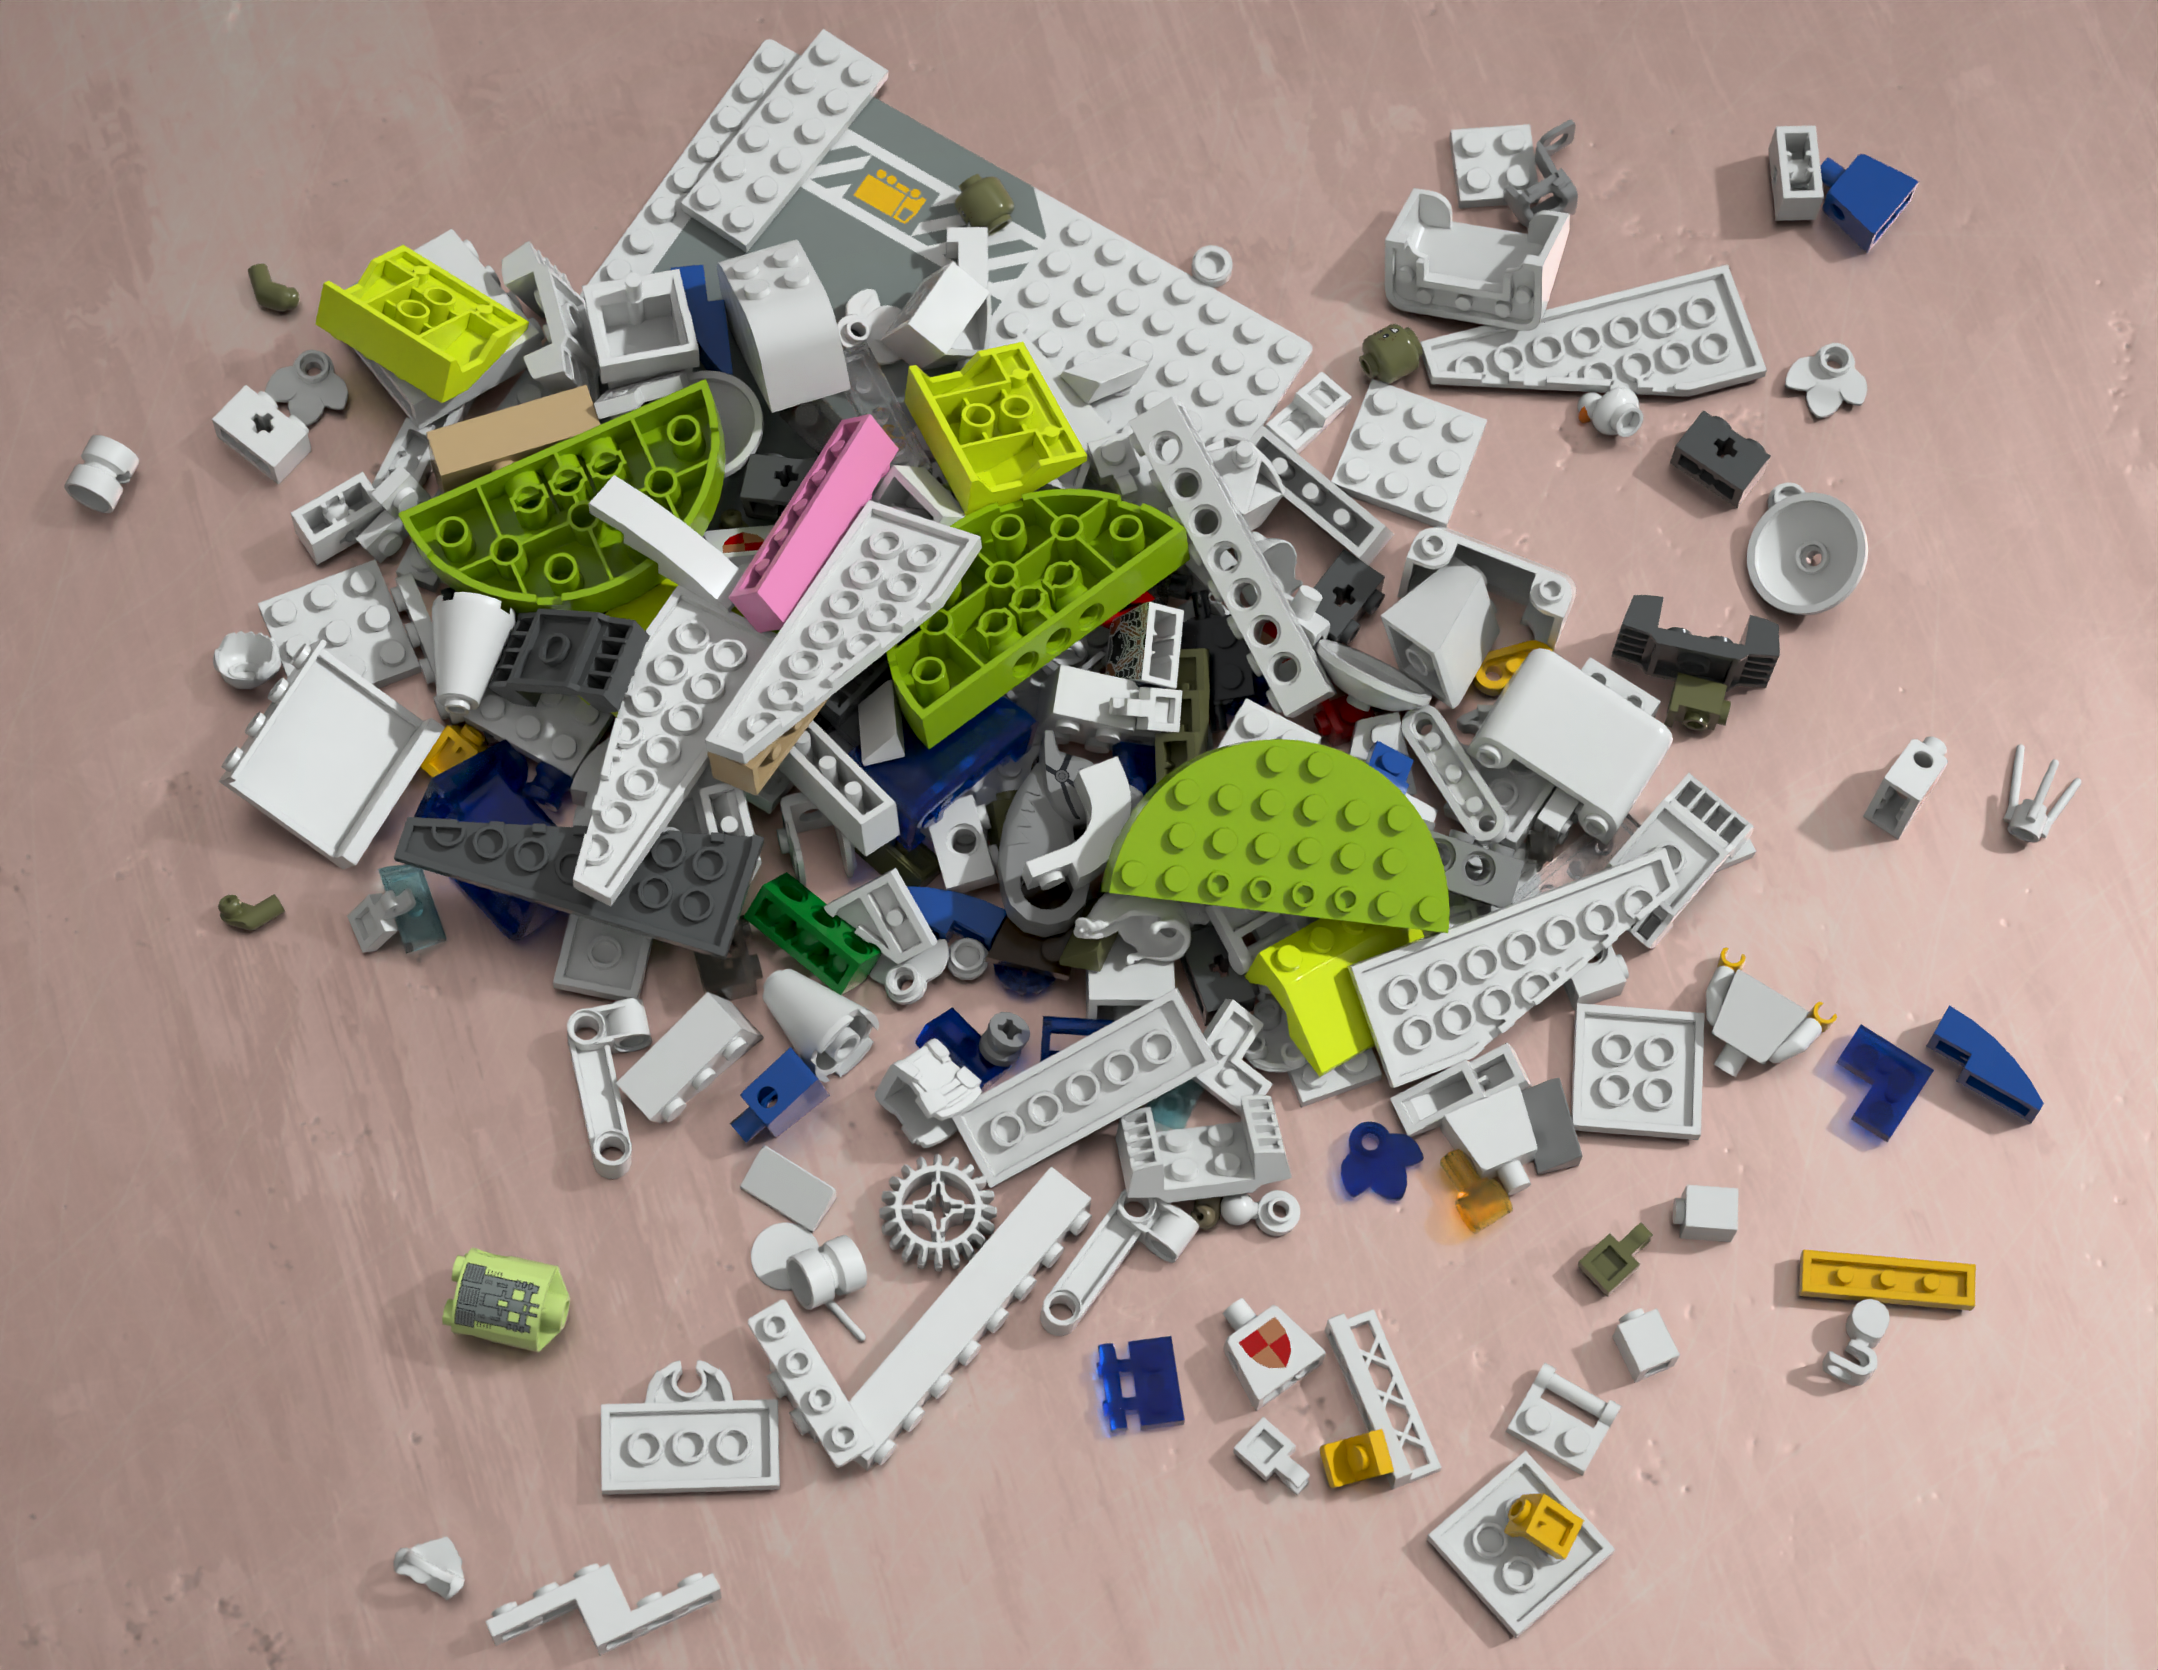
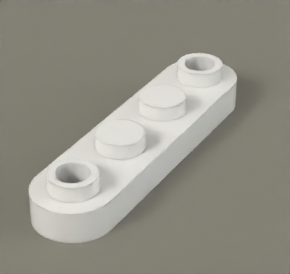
M410 572L396 577L397 586L391 588L390 591L398 612L406 610L410 619V623L404 624L412 647L420 646L425 658L419 660V664L427 684L432 682L436 684L433 624L415 579ZM437 695L433 696L441 720L449 718L452 725L465 721V715H455L447 712L444 706L437 701Z
M1430 705L1409 710L1402 720L1403 735L1466 832L1475 836L1474 841L1482 846H1490V842L1497 844L1501 842L1509 831V818L1443 716L1436 708ZM1432 725V729L1428 734L1421 735V730L1424 726ZM1488 821H1495L1493 829L1483 831V827Z

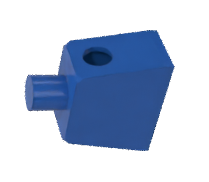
M1859 154L1847 169L1829 157L1820 166L1822 183L1830 188L1822 207L1824 212L1867 253L1911 202L1919 183L1916 179L1866 154Z
M790 1047L741 1093L740 1096L749 1107L736 1117L730 1125L746 1143L765 1127L777 1137L830 1095L819 1079ZM777 1100L773 1107L767 1108L772 1101Z

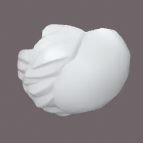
M239 631L237 634L233 632L224 637L219 648L215 649L213 665L216 671L220 672L224 681L237 689H254L263 685L277 674L281 667V658L274 638H269L267 635H263L262 632L255 635L252 631L248 633Z

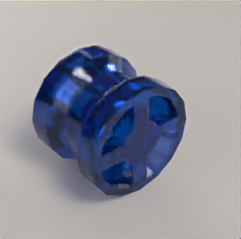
M540 761L535 768L537 775L533 781L525 784L522 791L543 807L558 812L562 806L561 798L564 793L571 791L573 779L551 764Z

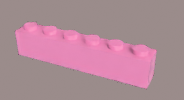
M871 414L840 421L728 597L757 632L762 633L782 628L855 521L861 509L864 508L868 500L872 499L871 493L880 479L889 472L890 463L899 449Z

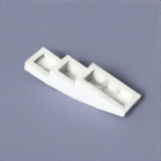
M476 398L420 430L411 419L406 417L372 483L373 488L376 489L399 465L407 470L423 487L433 472L426 432L462 422Z
M615 475L589 502V513L624 533V543L657 562L659 574L688 589L726 613L733 609L735 605L728 597L744 573L682 520Z

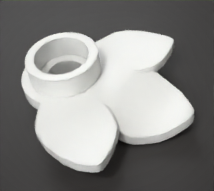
M865 289L853 295L846 304V316L837 324L843 352L850 355L863 353L873 363L879 365H889L900 361L902 358L880 340L899 315L901 309L889 305L880 306L878 295L874 289ZM851 329L857 331L861 337L855 336Z
M1831 343L1821 347L1815 356L1799 358L1788 371L1785 386L1789 389L1806 391L1808 408L1815 417L1820 419L1834 414L1843 400L1849 404L1862 406L1867 395L1865 377L1854 368L1855 360L1851 351L1840 343ZM1835 361L1840 365V368H1831L1827 365V362Z
M307 350L296 358L293 366L276 370L265 389V393L276 403L288 402L290 415L299 418L306 426H310L318 421L324 412L325 406L334 410H343L348 398L346 383L334 373L332 360L328 355L318 350ZM311 368H319L321 370L315 376L307 375L308 370Z
M939 939L933 947L900 964H896L882 953L869 975L874 981L885 985L887 995L895 1003L901 1005L912 1004L924 995L927 983L941 975L949 958L948 942L945 939ZM913 980V984L908 989L901 990L905 981Z

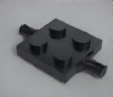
M1201 590L1200 593L1197 591L1191 593L1195 617L1183 623L1180 650L1209 649V717L1211 733H1220V731L1226 732L1228 729L1225 706L1230 705L1236 700L1257 697L1258 695L1254 671L1246 657L1247 654L1251 653L1244 638L1238 640L1230 629L1227 618L1231 614L1224 616L1211 614L1209 591Z

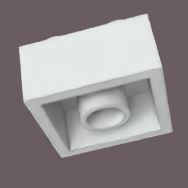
M1557 787L1538 815L1531 837L1551 850L1555 848L1557 843L1562 845L1570 833L1569 830L1572 824L1576 825L1579 821L1578 814L1584 804Z

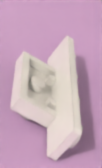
M782 1299L749 1318L748 1326L769 1358L771 1374L767 1375L768 1382L779 1399L785 1395L794 1408L789 1414L800 1434L804 1435L809 1432L815 1443L820 1441L838 1468L872 1449L874 1441L788 1303Z

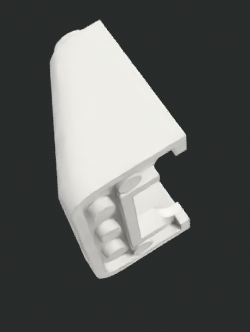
M1413 188L1385 239L1386 298L1390 304L1403 311L1519 331L1533 330L1540 324L1546 311L1569 233L1570 214L1551 210L1537 212L1529 222L1528 234L1453 222L1452 207L1446 197L1434 191Z
M1446 527L1427 528L1417 534L1406 557L1397 597L1403 598L1438 569L1447 565L1453 557H1457L1469 566H1477L1484 573L1488 581L1486 585L1487 591L1527 606L1520 624L1529 626L1533 631L1534 640L1545 643L1554 652L1576 596V586L1570 576Z
M1539 648L1534 649L1528 654L1507 682L1467 748L1466 753L1478 760L1483 766L1496 769L1505 768L1513 758L1583 803L1584 805L1578 814L1579 823L1587 834L1596 837L1607 845L1666 755L1673 738L1670 730L1662 722L1558 654L1548 649Z

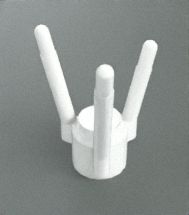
M2019 744L2016 747L2008 809L2003 820L2009 823L2007 829L2010 834L2021 840L2034 843L2038 842L2040 837H2047L2051 825L2071 800L2082 781L2079 778L2074 779L2048 815H2046L2047 808L2043 805V802L2059 766V761L2053 759L2043 777L2034 800L2024 799L2023 803L2018 805L2025 751L2024 745Z

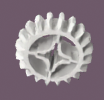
M939 1154L934 1156L932 1166H927L926 1160L920 1156L917 1158V1171L904 1164L901 1167V1173L905 1180L892 1176L889 1179V1185L894 1191H883L882 1201L888 1205L879 1209V1217L887 1220L882 1225V1233L888 1236L894 1235L889 1242L892 1250L905 1246L902 1252V1260L905 1262L911 1260L914 1255H918L917 1267L920 1269L925 1268L927 1260H934L935 1271H942L943 1260L949 1259L953 1269L959 1268V1255L962 1254L966 1260L970 1261L975 1256L972 1246L981 1249L987 1242L983 1235H992L995 1230V1225L988 1221L997 1217V1208L988 1205L994 1200V1192L992 1190H982L987 1183L985 1176H978L971 1180L974 1174V1166L972 1164L965 1166L962 1171L958 1170L959 1159L956 1156L951 1158L949 1166L942 1165V1157ZM931 1184V1192L926 1198L913 1200L912 1205H904L912 1193L923 1186ZM945 1184L960 1190L969 1199L971 1204H964V1200H955L949 1197L945 1190ZM937 1196L940 1197V1207H942L944 1218L940 1221L939 1230L936 1228V1219L933 1214V1207H936ZM905 1221H912L913 1225L923 1226L928 1229L932 1242L915 1235L908 1228ZM964 1221H972L963 1234L945 1242V1234L948 1229L956 1225H963Z

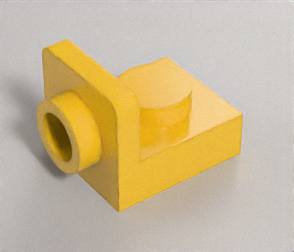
M465 724L464 727L460 725H447L420 767L446 790L455 791L478 759H487L492 751L483 744L486 740L484 735L468 724Z
M1383 1429L1321 1445L1319 1448L1327 1480L1331 1488L1394 1472Z
M1544 1493L1523 1494L1513 1503L1509 1510V1521L1504 1533L1510 1537H1524L1555 1559H1566L1584 1520Z

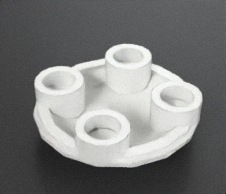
M1271 999L1262 1000L1254 1007L1253 1016L1264 1023L1244 1057L1254 1067L1267 1072H1288L1307 1064L1308 1061L1289 1037L1287 1016L1282 1006Z

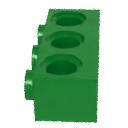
M788 872L762 885L744 915L748 922L836 993L843 995L865 982L882 954L877 945L868 943L855 934L856 929L838 915L832 917L826 913L824 906L827 904Z

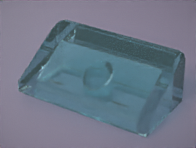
M407 864L386 866L378 869L385 892L393 890L395 896H398L405 889L410 888L416 901L413 909L394 918L406 954L447 941L423 869Z

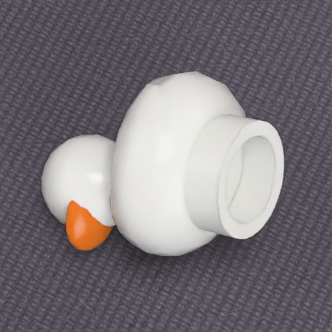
M1616 387L1603 396L1594 392L1586 393L1578 401L1579 421L1588 423L1592 420L1598 432L1605 435L1618 434L1621 437H1629L1637 432L1642 425L1643 413L1639 409L1638 397L1632 390Z

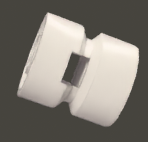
M93 435L81 454L82 459L85 461L84 464H78L74 467L64 486L67 493L81 504L102 513H111L123 494V488L120 484H126L130 481L139 464V458L120 442L102 435Z
M841 1235L826 1241L823 1246L819 1247L818 1251L814 1248H809L789 1256L786 1260V1272L791 1289L797 1300L806 1309H813L832 1301L835 1293L839 1296L849 1294L864 1288L867 1284L866 1266L856 1244L847 1235Z

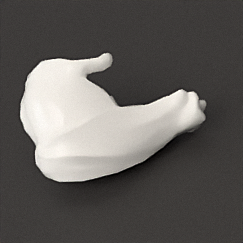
M1107 892L1097 901L1088 917L1076 919L1073 931L1077 938L1100 939L1118 931L1124 942L1132 945L1137 951L1126 957L1127 966L1141 959H1152L1162 962L1178 960L1184 956L1191 942L1188 916L1179 901Z

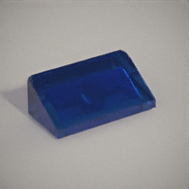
M953 1007L928 1022L915 1042L919 1048H922L927 1041L933 1038L939 1040L950 1052L949 1057L953 1063L959 1068L965 1066L982 1081L979 1085L982 1090L981 1094L1011 1068V1065L997 1066L991 1064L983 1057L979 1049L981 1035Z

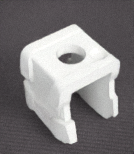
M801 792L782 797L780 805L783 828L776 829L781 853H790L795 877L806 887L805 867L797 833L834 824ZM811 809H818L817 811L812 813H804ZM834 825L847 877L854 876V870L857 869L854 849L856 846Z
M935 1038L927 1041L922 1048L905 1059L898 1060L890 1065L875 1092L876 1100L899 1119L903 1125L901 1129L910 1142L921 1145L923 1148L932 1147L951 1137L958 1130L952 1117L970 1107L982 1092L979 1087L982 1081L965 1066L959 1068L953 1063L949 1057L950 1052Z

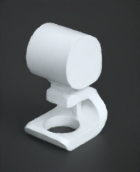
M1873 1299L1863 1300L1854 1307L1847 1318L1846 1331L1851 1340L1845 1351L1854 1355L1859 1360L1860 1366L1832 1351H1828L1823 1359L1824 1372L1852 1386H1860L1871 1378L1877 1368V1355L1871 1348L1877 1346L1890 1321L1889 1312L1882 1303Z

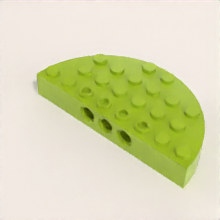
M701 380L402 511L398 515L419 554L443 582L456 592L478 593L502 601L500 609L508 614L510 607L515 611L517 617L519 613L537 612L538 608L604 613L623 606L659 585L666 577L658 573L657 562L624 543V533L590 514L589 502L615 475L650 497L703 537L720 499L726 460L722 424L707 380Z
M1050 489L1021 494L1022 500L999 506L998 502L992 503L952 524L950 527L981 536L982 549L945 605L887 651V659L898 703L915 735L928 749H931L1189 561L1190 555L1186 529L1173 518L1150 505L1142 503L1140 507L1136 504L1122 501L1121 495L1088 489Z
M1264 739L1226 745L1202 753L1164 776L1145 794L1130 813L1131 816L1112 846L1101 892L1449 933L1450 907L1444 866L1437 845L1414 805L1397 786L1364 761L1343 751L1301 740Z

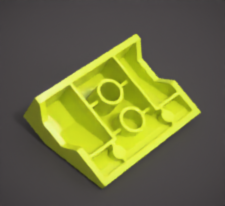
M401 245L372 259L360 280L354 286L344 290L329 280L324 282L315 325L330 333L335 339L343 341L359 351L367 359L375 361L391 371L399 379L405 380L423 391L431 399L444 403L467 391L528 329L529 321L405 245Z
M1023 341L977 351L967 364L957 372L929 377L917 365L908 367L904 402L965 515L995 502L1002 506L1018 501L1022 498L1021 494L1034 492L1087 461L1086 452Z
M1320 918L1259 952L1245 977L1249 983L1267 986L1286 1012L1289 1037L1318 1076L1321 1077L1375 1046L1347 966L1424 938L1425 936L1422 930Z

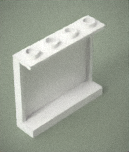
M321 639L309 646L306 643L303 644L295 653L290 662L295 668L287 680L281 678L274 685L267 697L272 701L264 714L258 712L245 729V733L249 737L241 749L236 746L226 757L222 764V768L226 772L219 782L341 869L356 866L445 727L433 718L425 721L418 718L324 650L327 642Z

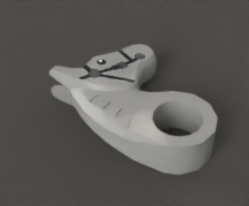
M1044 730L1039 762L1021 784L1009 807L1003 825L997 861L1002 902L1007 917L1023 932L1045 938L1067 932L1075 924L1076 919L1082 917L1090 883L1074 890L1068 875L1064 876L1071 893L1070 899L1061 907L1052 910L1040 909L1031 905L1024 898L1020 888L1024 880L1021 874L1027 861L1073 844L1075 842L1073 832L1087 828L1086 813L1075 789L1074 781L1079 770L1095 765L1087 759L1060 752L1053 730ZM1129 784L1132 812L1134 807L1143 798V794Z

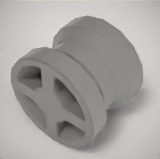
M1010 1012L995 1014L990 1020L987 1030L980 1038V1053L987 1061L997 1066H1010L1018 1060L1022 1048L1029 1040V1026L1016 1014Z

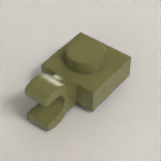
M1641 1222L1620 1242L1609 1233L1578 1262L1577 1266L1608 1297L1639 1268L1640 1264L1633 1256L1651 1241L1650 1238L1653 1234Z

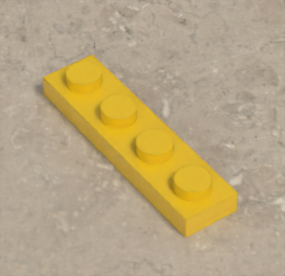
M1804 1249L1800 1254L1799 1296L1853 1301L1873 1299L1880 1303L1970 1311L1975 1307L1976 1264Z

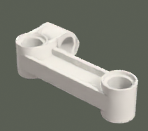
M639 998L623 999L607 1005L583 1008L575 1011L567 1022L568 1046L593 1165L602 1177L608 1179H617L624 1176L629 1171L632 1163V1143L628 1133L619 1086L616 1084L617 1077L612 1054L641 1050L652 1043L644 1002ZM590 1027L598 1034L590 1040H583L576 1036L575 1033L581 1028ZM609 1147H616L624 1155L618 1160L609 1161L603 1158L601 1153Z
M1124 1189L1051 1292L1047 1294L1040 1312V1321L1043 1328L1055 1336L1070 1334L1137 1241L1143 1243L1159 1258L1169 1263H1174L1198 1231L1199 1225L1180 1208L1166 1203L1160 1198H1128L1127 1191ZM1131 1201L1139 1202L1145 1207L1147 1213L1141 1217H1133L1126 1212L1124 1205ZM1055 1304L1067 1305L1071 1309L1073 1316L1067 1320H1058L1052 1316L1050 1307Z

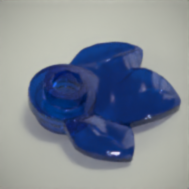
M1368 1121L1360 1123L1350 1134L1348 1141L1350 1153L1341 1164L1343 1186L1353 1198L1371 1187L1375 1193L1383 1198L1400 1201L1407 1187L1405 1167H1411L1423 1161L1422 1151L1416 1141L1406 1134L1389 1133L1383 1125L1377 1122ZM1366 1138L1374 1139L1378 1147L1374 1150H1367L1363 1147L1362 1141Z

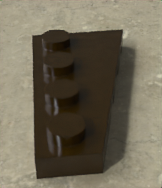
M1086 829L1073 832L1075 842L1084 834ZM1065 881L1046 890H1042L1040 886L1028 890L1025 882L1021 886L1024 898L1031 905L1040 909L1052 910L1061 907L1071 897L1070 890ZM1006 917L984 962L1067 981L1072 967L1060 965L1059 959L1075 929V924L1067 932L1045 938L1023 932Z

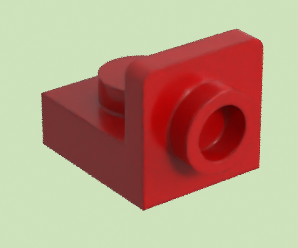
M1348 694L1329 701L1328 698L1317 705L1316 713L1313 714L1314 724L1321 737L1327 736L1332 748L1351 741L1356 721L1375 717L1371 707L1366 712L1352 706L1346 701Z

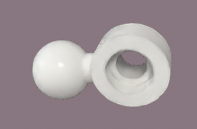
M1281 1190L1267 1193L1259 1202H1254L1247 1193L1224 1196L1220 1205L1221 1215L1229 1224L1243 1225L1250 1219H1255L1258 1227L1264 1233L1271 1236L1288 1234L1300 1219L1299 1203L1290 1193ZM1273 1206H1282L1286 1211V1217H1277L1273 1213Z

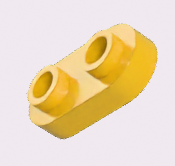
M1530 640L1489 651L1473 682L1477 689L1486 695H1500L1507 682L1531 651L1539 648L1552 650L1541 641ZM1495 672L1500 676V679L1491 681L1486 677V674Z

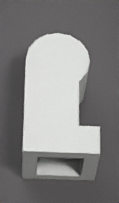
M947 227L946 258H957L958 266L988 290V228Z

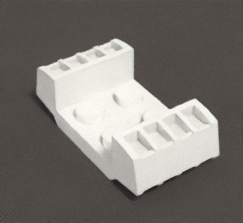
M528 241L502 259L504 285L539 317H545L547 322L543 325V330L550 344L523 356L527 369L532 378L540 382L544 389H548L551 395L587 385L594 405L600 398L598 384L600 373L585 300L572 289L567 276L564 273H560L557 266H553L549 259L544 258L541 252L535 250L532 243Z
M1690 773L1662 800L1605 867L1607 869L1657 849L1666 848L1680 889L1641 921H1637L1627 929L1645 946L1652 949L1673 928V920L1727 858L1732 859L1750 838L1754 828L1750 822Z
M1240 1096L1241 1122L1156 1132L1151 1107L1135 1109L1120 1117L1116 1144L1128 1198H1160L1166 1203L1253 1193L1261 1185L1292 1178L1271 1096Z

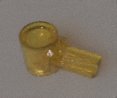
M1461 1150L1450 1151L1440 1160L1441 1167L1460 1193L1456 1197L1455 1206L1461 1219L1471 1232L1477 1234L1513 1211L1511 1201L1502 1186L1493 1178L1490 1180L1488 1177L1480 1179Z

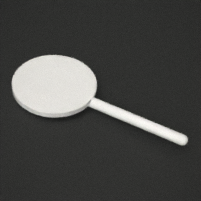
M778 1223L769 1226L758 1235L752 1246L751 1263L753 1270L759 1280L768 1287L781 1291H790L792 1289L787 1277L786 1260L789 1256L809 1248H814L818 1251V1242L809 1230L798 1224ZM833 1300L825 1303L859 1341L866 1339V1335Z

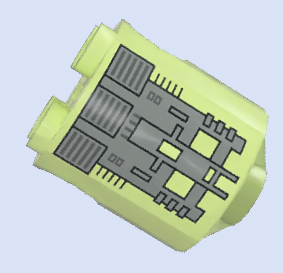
M473 1247L464 1256L458 1255L456 1257L451 1279L458 1283L454 1299L447 1300L442 1318V1324L451 1326V1331L454 1334L472 1335L491 1342L540 1352L564 1328L570 1306V1296L558 1266L514 1256L495 1255Z

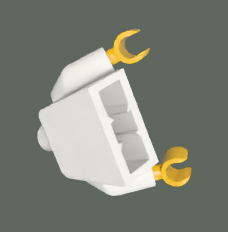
M1729 948L1722 949L1717 969L1706 990V1019L1714 1027L1712 1034L1726 1042L1714 1063L1723 1071L1736 1077L1748 1057L1763 1065L1767 1061L1781 1063L1804 1052L1821 1032L1828 1030L1837 1018L1836 1013L1829 1020L1822 1019L1818 1015V1010L1824 1004L1823 1002L1816 1003L1810 1012L1743 972L1742 969L1746 958L1744 954H1742L1739 962L1731 963L1726 959Z

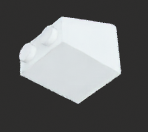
M1453 557L1447 565L1438 569L1380 615L1399 670L1423 685L1433 696L1452 709L1460 704L1500 633L1495 617L1497 609L1489 598L1486 589L1488 584L1486 576L1477 566H1469L1457 557Z
M1118 934L1101 971L1086 970V1037L1175 989L1174 961L1162 962L1152 959H1141L1127 966L1126 957L1137 951L1132 945L1124 942L1120 934Z

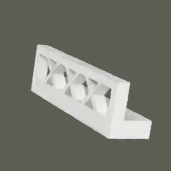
M1374 1309L1346 1319L1344 1313L1328 1319L1325 1333L1367 1432L1383 1429L1394 1472L1386 1474L1392 1490L1441 1471L1440 1462ZM1369 1324L1375 1339L1370 1353L1359 1349L1352 1329ZM1377 1346L1383 1359L1374 1355ZM1370 1363L1389 1371L1392 1380L1387 1392L1376 1389L1368 1370ZM1394 1386L1400 1398L1391 1395ZM1387 1402L1405 1409L1409 1420L1404 1432L1393 1428L1385 1410ZM1411 1425L1417 1438L1408 1435ZM1404 1442L1422 1449L1428 1464L1411 1470L1402 1450Z

